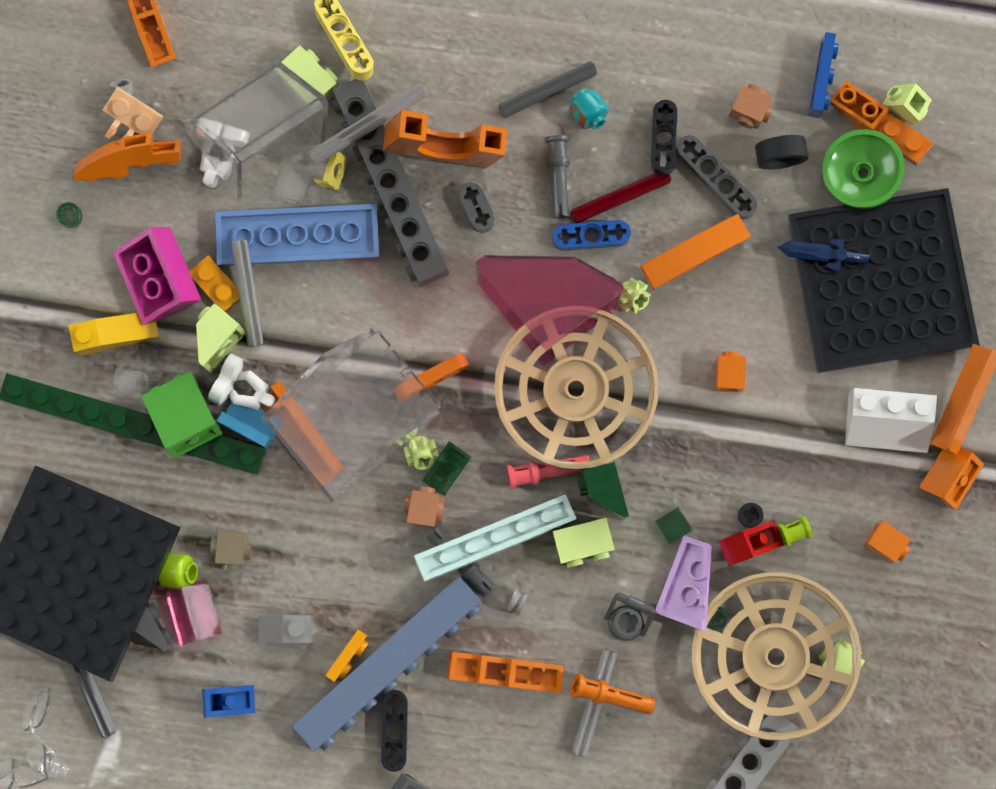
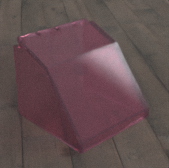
M484 255L475 262L477 283L516 332L523 325L530 331L522 339L529 349L533 352L541 345L546 351L538 359L543 366L555 358L551 347L567 334L575 332L587 333L596 326L598 320L590 318V316L598 310L606 311L610 314V310H616L624 289L623 285L616 281V279L576 257ZM576 341L562 343L564 350Z

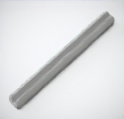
M420 83L416 84L308 152L311 161L318 165L389 121L401 110H406L426 98L427 92Z

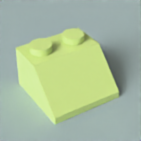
M215 303L211 308L207 306L198 316L199 321L196 324L198 360L210 373L216 369L246 334L245 330Z

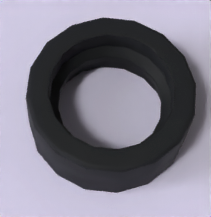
M801 135L772 137L755 145L757 164L761 169L788 168L804 163L809 159L806 139Z

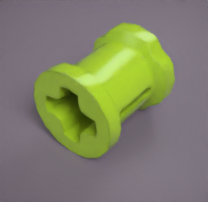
M801 516L799 520L786 525L778 524V531L787 548L798 540L813 538L812 529L805 516Z

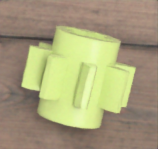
M632 278L622 283L618 288L616 296L621 301L619 307L626 312L630 310L635 314L638 310L644 309L648 305L649 297L651 296L650 293L645 291L648 285L641 280L635 281Z
M424 436L414 437L410 440L409 447L404 448L408 466L414 465L419 470L430 468L434 464V459L439 458L434 439L428 441Z

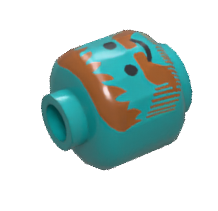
M583 89L573 95L570 100L569 112L580 128L596 130L605 124L609 108L597 91Z

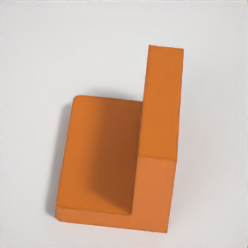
M960 448L958 455L942 450L921 483L920 488L938 497L948 507L957 510L984 463L973 452Z

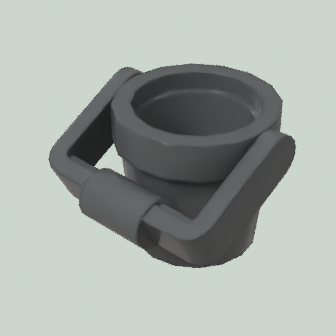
M619 592L614 595L604 619L608 621L609 631L615 638L621 641H631L640 634L645 637L654 618L655 609L645 604V601ZM617 600L626 604L613 610ZM641 611L649 614L645 625L643 616L640 613Z

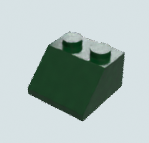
M615 462L582 470L581 477L577 480L580 495H586L588 502L620 521L625 520L629 513Z

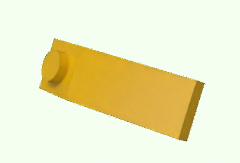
M138 313L93 319L68 325L73 350L79 356L160 337L156 321L143 325Z

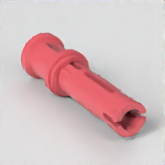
M588 454L561 459L562 461L572 462L590 461ZM529 461L527 465L516 467L507 465L510 489H515L518 485L529 483L538 485L540 480L573 475L585 470L562 469L545 463L537 464V461Z

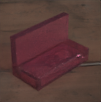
M207 581L183 586L166 593L180 646L222 634Z

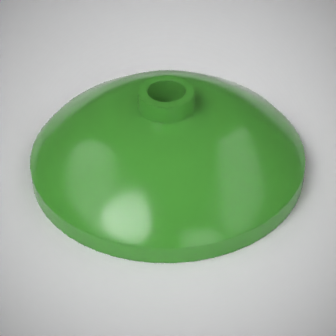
M860 129L840 136L831 144L824 156L822 173L828 191L836 200L849 207L867 209L887 202L896 194L903 182L905 163L900 148L890 137L875 130ZM861 171H866L869 175L866 178H861L858 174Z

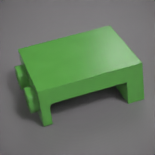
M191 371L178 374L171 381L161 386H155L148 393L141 396L166 451L173 459L222 435L220 427L214 420L201 393L199 383Z

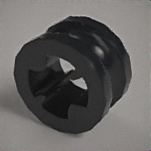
M747 503L740 507L737 517L741 525L752 528L762 522L764 513L758 504ZM753 508L756 510L754 514L757 513L758 518L753 519L749 523L745 520L747 517H743V512Z

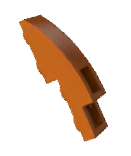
M846 80L830 98L829 103L859 130H875L887 135L898 145L903 158L916 167L933 147L931 140L890 114L889 108Z
M145 133L110 142L92 151L76 163L74 181L92 182L101 178L116 180L129 176L130 166L142 168L150 164L172 165L176 162H181V140L154 142L152 133Z

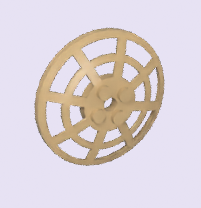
M581 306L561 307L544 312L529 320L517 330L500 356L494 385L495 401L500 419L516 444L530 456L545 464L574 470L589 469L608 464L623 456L634 447L645 434L653 419L659 389L657 369L653 357L637 332L623 320L606 311ZM581 316L594 318L598 321L592 335L576 332L558 335L553 320L561 317ZM543 325L548 340L533 351L526 363L511 357L512 352L520 341L533 329ZM607 325H612L626 335L636 346L640 356L625 362L616 348L602 339ZM578 341L586 342L588 346L583 357H567L562 343ZM550 348L553 349L558 362L548 372L533 367L543 353ZM598 348L607 352L618 366L604 372L593 361ZM646 366L650 387L649 402L646 410L631 405L633 383L630 372ZM506 367L521 373L519 381L521 406L510 411H506L502 390ZM623 376L625 388L623 402L608 397V382ZM529 377L544 383V397L529 403L527 395ZM572 382H579L582 384L584 392L580 396H572L568 392V386ZM549 407L559 417L553 432L540 423L534 415L535 412ZM603 407L619 412L610 425L602 431L599 430L594 416ZM626 415L641 420L639 428L632 437L619 449L610 453L604 438L612 434L621 425ZM526 416L539 433L550 439L544 454L525 442L511 422ZM582 421L590 435L580 438L563 436L568 422ZM592 443L600 457L585 462L562 461L554 458L560 444L582 446Z
M766 572L738 580L723 589L708 605L706 632L695 629L692 643V665L699 690L709 707L722 721L748 736L764 740L785 741L815 733L831 723L843 711L857 686L861 669V646L854 622L843 604L830 591L817 582L803 576L785 572ZM769 582L793 584L788 601L769 599L754 603L747 588ZM803 589H808L823 598L837 612L840 618L825 626L815 613L799 604ZM737 593L744 609L739 611L730 620L723 633L708 629V623L717 609L728 598ZM770 608L786 609L781 624L772 623L765 625L758 611ZM796 613L808 619L817 628V631L803 637L797 630L792 628ZM746 617H749L755 631L748 637L746 642L731 637L735 628ZM845 628L852 647L851 675L834 670L835 649L831 636ZM703 639L719 644L718 666L722 677L707 685L701 666V645ZM821 641H824L827 653L826 668L810 663L809 648ZM727 648L743 653L744 668L732 674H729L727 669ZM773 650H780L785 656L784 661L779 665H773L768 660V655ZM806 674L822 678L817 689L808 698L804 699L797 684L803 680ZM750 678L756 685L761 687L756 703L745 697L736 688L735 684ZM831 681L846 685V690L837 705L825 717L816 721L809 707L824 694ZM728 689L730 694L739 703L753 711L748 726L739 723L729 716L717 704L712 695ZM787 690L794 703L792 706L782 708L767 707L772 691ZM799 712L806 725L805 728L783 733L759 730L764 715L785 716Z

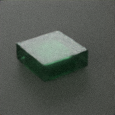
M679 507L655 521L669 545L693 531Z

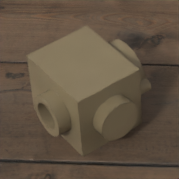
M218 530V534L213 535L211 539V562L222 564V570L238 571L239 566H246L247 560H251L252 544H248L249 533Z

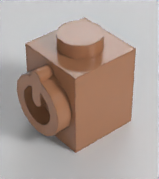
M749 84L746 87L742 85L729 116L738 120V123L745 128L752 129L754 127L758 129L761 121L767 123L773 108L769 107L772 100L770 98L771 95L759 86Z
M419 486L418 491L412 490L411 496L406 495L404 512H408L407 523L435 528L436 523L442 524L445 498L436 494L435 488Z

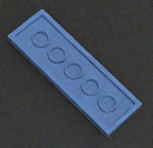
M377 204L215 212L217 265L219 267L235 266L232 242L243 239L247 240L251 265L380 259Z

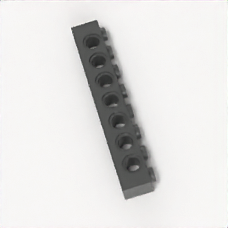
M354 79L332 89L335 98L331 99L332 105L337 114L342 112L345 122L341 123L343 129L376 110L364 81ZM359 106L363 108V112L359 116L349 114L353 107ZM382 124L372 130L374 135L371 139L363 140L360 138L356 140V145L352 149L357 161H364L367 169L363 171L368 185L374 184L377 194L373 196L379 210L384 208L388 215V218L384 219L390 234L395 232L399 242L395 243L400 257L406 256L410 266L406 267L411 282L417 281L419 287H422L449 275V270L397 154L383 151L385 127ZM375 154H382L385 157L384 161L380 164H373L370 160ZM385 178H393L396 181L395 185L391 188H384L381 186V183ZM396 202H404L407 205L406 209L400 213L394 212L392 206ZM407 226L417 228V233L412 237H407L402 232ZM417 250H425L428 253V257L424 261L415 260L413 255Z

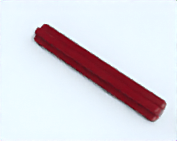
M655 173L572 209V218L575 223L585 221L669 184L671 176L670 174L666 176H659Z

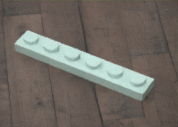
M565 494L416 554L413 558L425 583L575 522L576 516Z

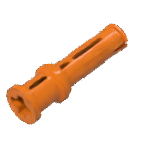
M577 673L571 684L570 695L572 698L583 697L592 700L594 704L598 705L603 702L648 715L653 712L655 707L654 697L608 686L607 682L601 679L594 681L584 678V675Z

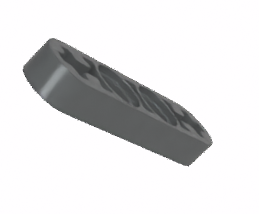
M691 135L681 138L676 149L679 158L733 215L739 214L743 220L752 217L757 208L754 196L698 138ZM685 143L688 146L691 144L695 145L693 151L697 156L701 152L704 154L698 159L696 164L692 162L695 160V156L691 152L686 154L683 152ZM704 161H710L715 166V171L709 175L704 174L700 170V164ZM723 180L730 181L733 185V191L729 194H724L720 192L718 184ZM737 191L741 193L739 194L738 199L742 203H745L746 201L750 203V206L748 207V209L750 210L749 212L747 210H743L741 212L738 209L740 203L736 199H734L733 203L729 201L731 198L735 196Z

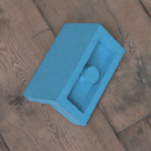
M232 402L226 413L221 412L217 419L220 425L267 450L282 423L280 419L260 408L255 410L235 405Z

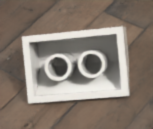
M861 388L852 389L848 396L845 446L928 453L935 425L937 395Z

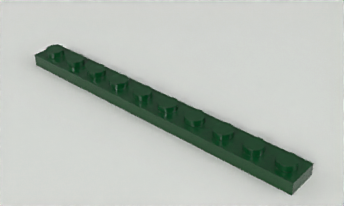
M8 373L5 375L0 391V400L165 448L149 414ZM220 435L185 454L259 475L267 449Z

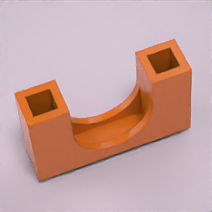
M401 110L385 126L383 151L485 169L505 156L508 130L506 128L481 124L471 132H441L427 128L428 114Z

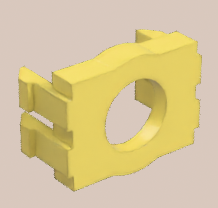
M341 152L332 155L326 165L323 179H314V181L324 189L338 190L348 162L347 157L342 155ZM338 164V172L336 177H334V168Z

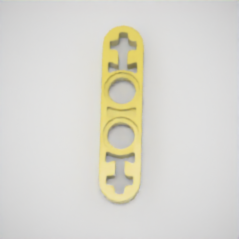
M315 0V15L351 76L360 81L371 78L374 73L373 59L338 0ZM323 6L331 8V16H329V13L325 7L322 8ZM341 23L345 28L342 31H334L331 29V26ZM346 43H354L357 46L353 51H346L342 47ZM357 58H359V62L363 67H366V69L357 67Z

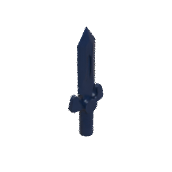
M843 239L831 240L830 244L838 247L837 250L832 249L830 245L792 240L778 246L788 257L823 262L835 259L836 263H828L827 265L829 269L834 271L840 270L841 262L843 261L868 264L869 262L868 253L852 252L843 249Z

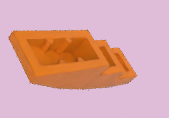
M127 0L150 66L154 67L177 59L157 1Z
M736 214L644 263L640 268L652 289L655 290L697 269L700 265L722 255L725 251L751 238V235L739 214Z
M450 651L446 679L561 693L564 665Z

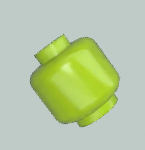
M169 553L158 582L162 587L168 589H188L197 579L198 566L193 558L187 554Z

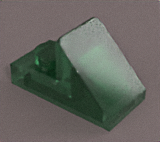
M449 441L422 481L445 496L471 459V456Z

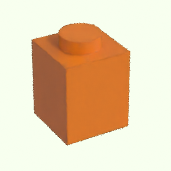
M724 351L723 355L717 356L714 391L741 393L745 389L746 357L739 356V352Z
M880 521L876 524L863 545L889 563H895L897 560L902 561L910 550V547L907 545L911 539L886 522Z

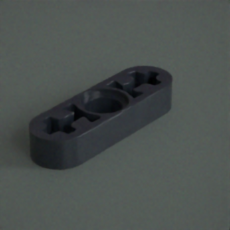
M670 100L657 102L653 109L651 168L659 176L669 175L675 169L677 106ZM665 109L669 112L668 124H662V113ZM667 132L672 136V139L668 143H661L657 140L658 134ZM661 151H666V165L662 167L660 166Z
M392 690L384 696L382 703L381 762L386 770L397 772L405 766L407 761L408 698L402 691ZM393 695H398V699L403 700V705L398 706L397 714H403V720L399 718L387 720V713L393 715V707L388 705V700L393 699ZM395 722L402 726L403 733L401 737L392 739L388 736L387 727L390 723ZM386 742L392 744L403 742V748L397 746V756L402 757V761L397 762L396 767L391 766V762L386 760V757L392 754V746L387 748Z

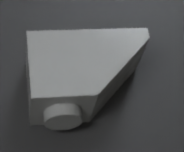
M258 615V643H314V615Z

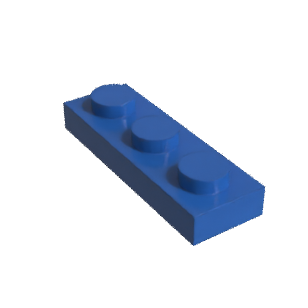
M825 32L821 40L808 114L811 117L819 118L823 110L827 111L830 95L826 94L827 85H831L833 82L835 69L830 68L832 59L836 60L839 44L835 43V33Z

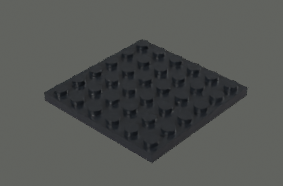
M949 188L892 197L887 202L873 208L859 209L841 205L788 215L792 241L830 245L832 249L837 250L838 247L830 244L831 240L843 239V249L846 251L869 254L868 264L843 261L839 271H834L827 267L828 263H836L835 259L823 262L796 258L817 374L970 349L973 344L980 346Z
M35 465L0 542V632L100 678L113 682L181 527Z

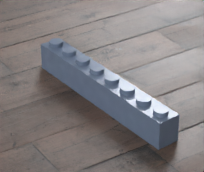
M458 576L292 727L313 751H316L319 747L324 751L336 740L333 735L339 729H342L344 732L356 722L354 716L360 710H363L364 713L369 711L377 703L374 698L383 691L387 694L398 684L395 679L404 672L406 676L419 665L416 660L421 655L425 654L427 657L439 647L437 641L445 635L447 638L452 636L460 628L457 623L465 616L468 620L481 609L478 606L481 600Z

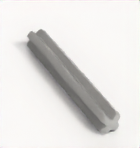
M244 239L232 242V250L247 345L250 347L260 346L263 344L248 243Z
M608 649L602 651L594 681L601 679L607 682V684L609 683L617 657L616 652ZM590 699L587 700L572 749V753L580 757H586L602 706V704H594Z

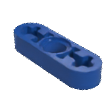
M622 220L564 224L554 230L553 244L561 251L619 247L629 241L631 229ZM603 227H607L606 233L614 232L615 227H620L621 231L626 232V234L622 235L621 240H617L616 235H608V241L603 242ZM592 228L598 231L599 239L596 242L590 243L585 240L584 232L587 229ZM576 230H580L579 239L581 244H576L577 238L569 239L568 244H563L562 240L557 239L563 231H566L568 236H576Z

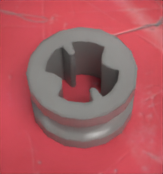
M515 588L507 611L514 610L517 613L516 615L520 616L528 593H520L519 589Z

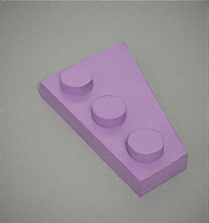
M683 536L655 609L656 614L706 632L711 545Z

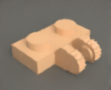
M118 86L102 109L115 118L105 134V137L108 139L114 136L120 122L129 127L127 133L122 137L125 138L133 136L134 132L138 134H153L163 118V115Z

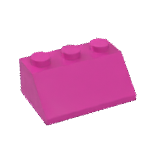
M171 227L148 228L112 252L143 325L180 313L201 300Z

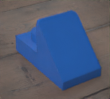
M254 685L202 689L203 718L255 713Z

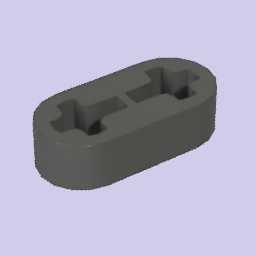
M476 183L465 184L460 189L459 198L471 226L480 233L490 231L494 226L495 218L482 188ZM468 190H471L473 193L478 192L476 195L478 205L473 206L470 199L465 200ZM477 210H481L484 217H490L487 219L486 226H483L482 223L476 224L475 221L478 220Z

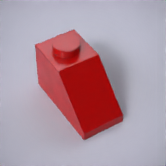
M774 520L719 540L722 554L726 559L728 567L784 546Z

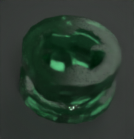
M65 202L58 207L56 217L63 226L75 228L81 224L83 213L76 204ZM67 210L72 212L75 210V213H73L74 219L71 221L67 218L64 221V218L67 216Z
M719 606L716 614H721L722 619L718 620L717 626H713V622L708 623V629L719 630L726 625L727 613L722 607Z

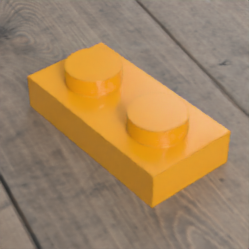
M209 255L189 271L191 277L225 313L240 301L239 289Z
M357 630L325 676L334 682L339 678L344 680L353 668L349 663L354 656L360 657L368 647L369 643L366 642V639L369 636L363 631Z

